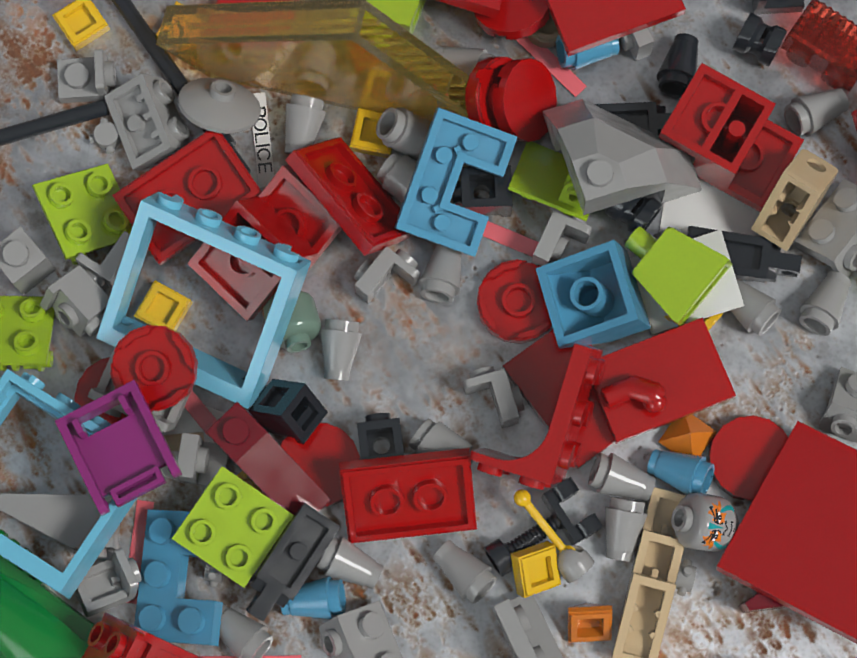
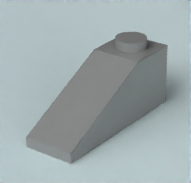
M0 493V511L78 551L101 516L91 495ZM111 495L105 497L108 504L113 499ZM120 525L97 559H106L107 551L119 549Z

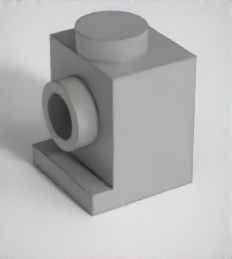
M78 265L47 288L40 306L45 311L53 307L58 320L66 328H72L79 337L85 333L91 337L99 331L109 296Z

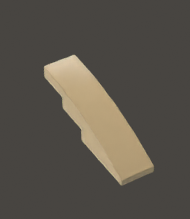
M658 487L653 489L646 510L648 515L640 534L611 658H658L684 551V546L680 544L671 524L673 510L687 495Z

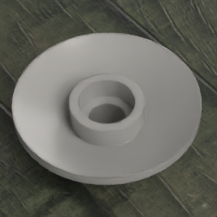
M221 78L193 80L182 87L178 97L179 109L190 122L205 130L216 133L234 134L249 130L258 122L261 113L260 103L252 92L240 84Z

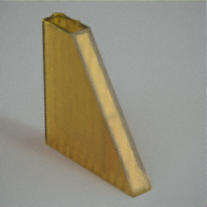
M296 0L166 6L156 45L210 78H221L237 84L290 96L292 94L310 96L323 100L325 104L357 111L358 108L383 113L391 107L395 109L405 108L432 121L435 110L439 107L468 118L465 106V90L469 75L366 0Z

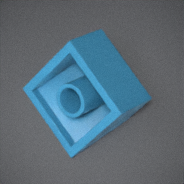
M615 240L536 268L559 348L574 347L575 343L592 345L613 342L651 328L637 280L632 275L633 267L628 250Z

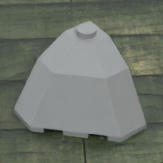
M583 99L542 111L555 152L562 151L583 215L656 192L660 202L664 203L702 190L689 154L625 119Z

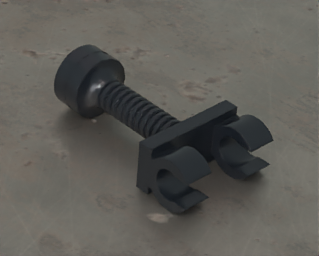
M569 477L543 493L541 498L551 512L550 517L545 519L554 532H557V529H562L571 545H577L602 529L603 525L596 514L593 513L573 526L560 506L561 503L579 491L573 479ZM536 524L532 529L530 528L528 531H525V534L522 533L521 536L515 537L514 541L511 540L510 543H503L500 539H496L483 549L495 570L503 577L513 570L511 553L534 546L539 541L546 539L547 535Z

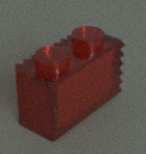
M811 0L786 36L781 48L787 51V58L800 67H807L809 65L821 73L822 81L831 88L842 89L843 87L850 92L857 82V25L853 21L848 20L846 16H841L839 12L834 11L832 7H827L825 3L819 0Z

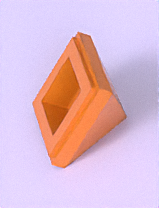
M689 415L671 422L657 443L670 452L701 456L717 431L694 415Z
M584 603L568 608V643L612 640V605Z

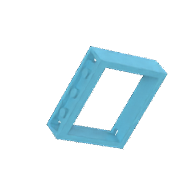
M157 192L140 202L96 338L116 347L118 342L130 331L146 326L127 317L126 314L157 221L281 277L248 372L193 347L198 361L195 385L234 403L238 402L241 406L248 409L266 388L311 261L291 251L292 246L281 243L275 245L262 239L261 234L246 226L235 227L222 221V216L217 212L204 208L197 210L183 203V198L177 194L171 197L162 192Z
M6 369L0 378V426L20 397L56 419L69 414L81 406L60 392L54 398L42 391L45 384L26 372L20 377ZM99 416L83 423L89 436L111 425ZM136 499L119 508L114 500H111L109 503L110 512L100 516L63 573L1 533L0 555L70 600Z

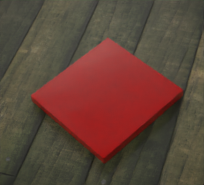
M797 421L717 564L716 570L856 644L857 450Z

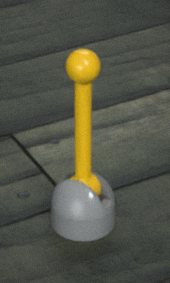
M520 489L515 492L514 502L527 510L558 549V570L567 583H571L584 575L595 562L589 553L581 546L565 545L531 503V495L527 490Z

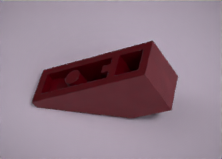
M238 402L206 431L216 445L268 498L291 514H295L302 502L320 512L331 501Z

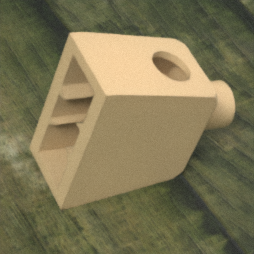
M802 149L781 175L751 230L788 251L817 209L836 177L838 169L810 151ZM784 203H789L796 207V212L792 217L782 212L781 206Z

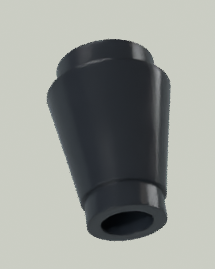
M687 33L677 34L657 73L658 87L661 92L668 96L681 98L697 71L699 41L695 36Z

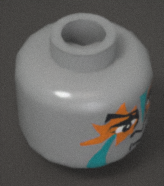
M690 493L673 510L671 524L678 541L684 547L708 552H720L729 545L739 527V520L733 506L727 499L703 493Z

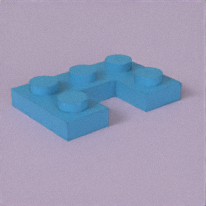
M436 108L394 229L475 257L489 217L450 203L463 164L498 177H504L517 136L442 108Z
M148 510L140 571L142 581L139 582L134 626L170 643L218 646L223 602L184 599L189 557L198 556L171 539L190 511Z

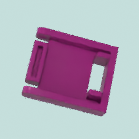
M135 380L55 420L80 475L102 516L110 512L109 504L105 497L111 495L116 506L119 508L167 483L161 468L168 466V470L174 478L182 475L181 469ZM121 404L123 410L128 415L127 417L90 436L88 435L83 425L84 422Z

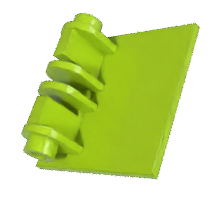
M532 141L526 142L508 190L516 192L526 199L535 200L555 208L565 215L587 221L589 214L583 215L563 154Z
M108 163L32 185L65 260L71 259L73 265L78 264L75 259L79 253L87 256L86 253L115 245L124 231L129 234L131 233L132 224L112 196L120 188Z
M0 296V371H6L8 365L12 366L13 371H19L20 366H23L24 369H38L39 372H44L45 367H53V351H49L55 310L51 307L45 311L40 306L44 296Z
M222 466L171 539L245 588L294 515Z

